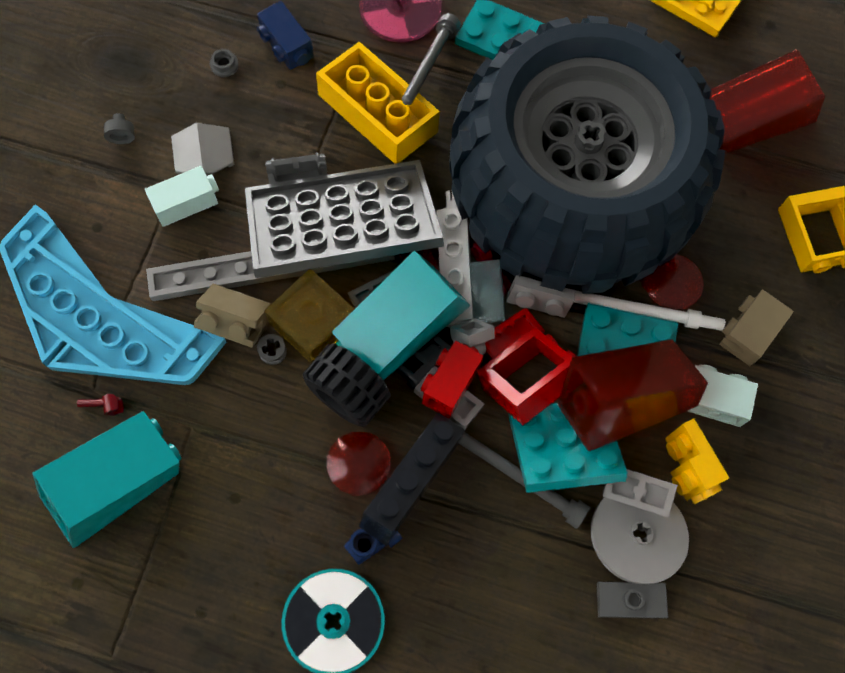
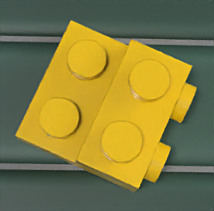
M693 418L679 426L665 440L669 455L680 464L679 467L670 472L673 477L672 483L678 485L676 491L679 495H683L686 501L691 499L695 505L722 491L719 484L728 480L729 476Z

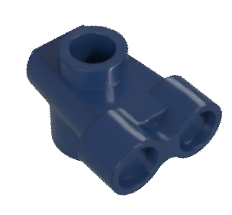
M363 529L355 531L351 539L344 545V548L358 565L386 547V545ZM398 531L388 544L390 548L403 539ZM364 539L371 543L370 549L365 552L360 551L358 548L359 542Z

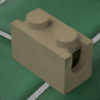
M213 283L196 302V308L202 310V312L194 321V328L252 348L267 329L271 303Z
M763 289L755 298L749 295L738 308L742 312L737 320L732 317L721 331L726 336L719 345L748 366H751L762 357L794 312Z

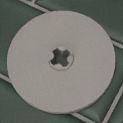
M605 497L594 511L591 521V539L594 550L603 565L618 578L640 585L655 584L674 575L684 563L689 548V533L685 519L674 502L669 518ZM637 526L639 531L646 532L647 536L642 540L640 537H634L633 532L637 530Z

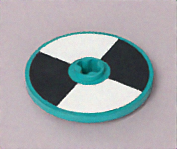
M343 569L321 570L303 579L289 595L282 614V633L287 649L300 665L314 673H350L360 668L376 652L381 642L385 625L383 606L375 589L358 574ZM339 612L342 615L339 620L342 627L338 631L335 628H331L328 631L325 628L328 623L325 618L328 613L336 615Z

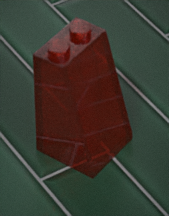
M798 49L711 89L710 99L715 100L716 109L721 111L725 128L723 142L719 149L726 150L725 153L817 122L825 95Z
M673 339L572 357L557 405L586 449L591 451L698 407L708 382Z

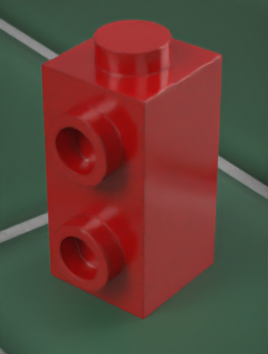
M456 340L450 350L444 348L436 362V365L440 366L435 375L429 373L420 390L424 392L422 404L450 419L479 370L484 355L480 354L474 346L469 348L466 344Z

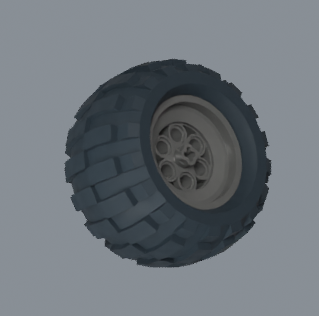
M587 16V18L582 19L581 23L572 24L569 18L566 17L540 24L536 33L529 29L523 34L515 35L501 45L493 61L487 57L476 71L457 107L452 127L449 171L453 180L452 193L462 220L470 218L469 231L471 237L484 253L491 250L492 254L497 252L501 256L500 266L502 269L513 276L517 275L519 277L523 276L524 273H528L541 279L540 286L558 291H563L566 284L577 285L578 290H582L583 294L600 293L612 288L614 283L621 280L625 287L654 273L658 265L661 266L672 260L688 243L712 207L714 193L720 185L726 150L719 148L723 142L725 128L721 111L716 109L715 100L710 99L712 90L696 66L687 68L683 64L685 56L681 54L682 51L667 39L659 43L647 36V28L628 22L626 27L609 24L608 17ZM554 162H561V163H563L565 166H559V165L555 164ZM583 176H590L593 180H587Z

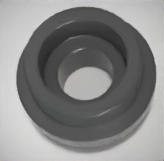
M219 49L212 54L210 68L215 75L229 77L238 70V59L231 51Z

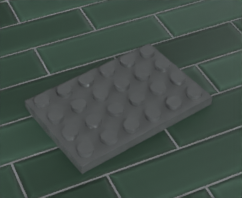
M420 160L245 188L255 278L413 252L414 250L421 251L444 247L442 231Z

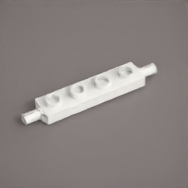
M448 190L445 192L446 208L437 210V218L444 241V247H439L440 273L471 305L447 326L450 328L474 319L468 218L462 220L453 193L451 199V193Z

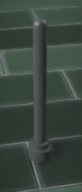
M446 13L440 17L436 25L437 36L402 97V102L405 105H411L414 102L446 41L453 39L457 35L461 24L455 15Z
M464 432L459 442L460 445L525 487L519 467ZM554 490L533 492L562 511V516L567 519L565 522L576 529L580 526L591 508L581 500L577 502L571 499L569 501Z

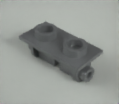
M315 152V155L277 160L271 158V160L265 162L269 184L328 175L325 153L319 154Z

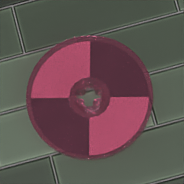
M359 0L360 15L366 27L378 37L393 42H409L427 35L436 26L441 15V0ZM401 3L404 8H399L397 4Z

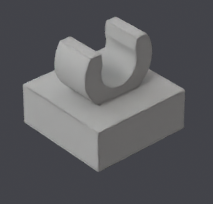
M474 318L450 327V334L452 340L466 344L469 348L474 346L483 355L486 353L485 342L495 338L494 326Z

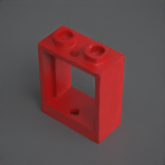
M536 327L477 371L483 390L522 426L582 380L578 367L580 362L576 355L570 350L565 351L550 334L545 335ZM541 352L557 367L521 394L505 379Z

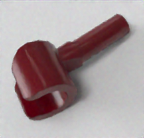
M106 394L98 399L77 400L78 407H103L104 414L107 416L119 415L124 412L122 399L113 394Z

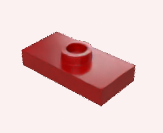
M524 308L494 328L495 338L485 342V356L491 361L535 327L542 333L545 330L531 312Z

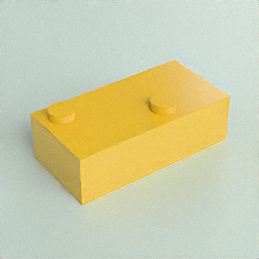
M360 42L316 73L318 95L394 164L403 161L438 133L440 111L419 93L411 105H405L402 102V97L409 84Z

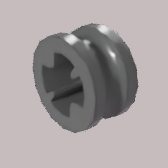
M267 334L257 344L259 356L266 364L277 365L286 357L287 348L279 335ZM274 343L275 347L280 345V348L276 349V355L270 356L269 352L264 354V351L268 350V345Z

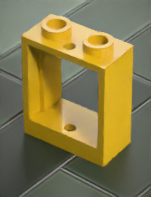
M845 186L789 196L778 208L800 272L813 270L814 273H822L837 265L845 268ZM830 211L844 251L816 256L801 216Z

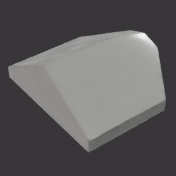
M195 123L171 136L174 166L177 174H182L202 165L205 174L209 175L227 166L232 167L235 165L231 134L228 127Z

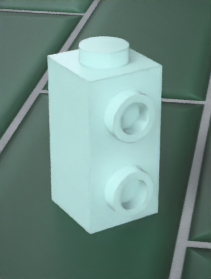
M202 165L145 188L162 227L218 204L215 192L219 191L217 183L212 174L206 176Z

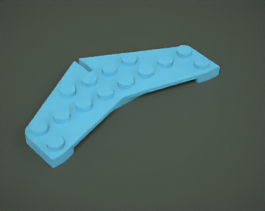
M37 205L30 209L0 243V253L40 359L50 370L189 385L201 375L227 343L225 338L194 328V325L110 296L47 212Z

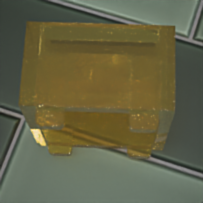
M309 269L264 312L269 324L312 364L328 344H334L338 341L332 331L354 308L312 269Z

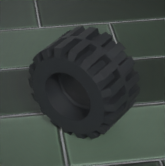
M328 344L302 374L309 389L326 406L343 419L361 427L367 426L391 396L386 383L366 362L351 351L334 344Z

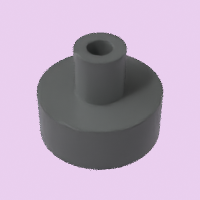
M116 113L113 115V119L104 123V138L110 143L128 144L135 138L134 125L130 121L125 120V115Z

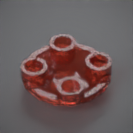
M678 254L661 266L658 265L654 273L642 278V286L654 302L661 307L675 310L686 309L695 304L702 295L704 287L702 273L697 265L687 257Z
M350 432L341 436L331 446L327 456V472L332 483L341 491L353 497L366 495L377 490L386 481L391 471L390 454L386 445L377 436L367 432Z

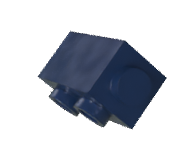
M282 1L257 13L260 25L257 27L258 33L265 43L269 41L272 45V51L280 63L284 61L287 67L292 70L297 66L305 65L314 57L312 40Z

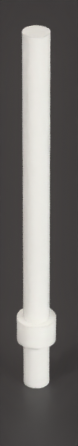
M576 291L574 303L584 305L591 303L683 323L685 327L693 329L704 327L722 331L725 327V319L702 315V312L688 309L685 312L597 294H583L581 291Z

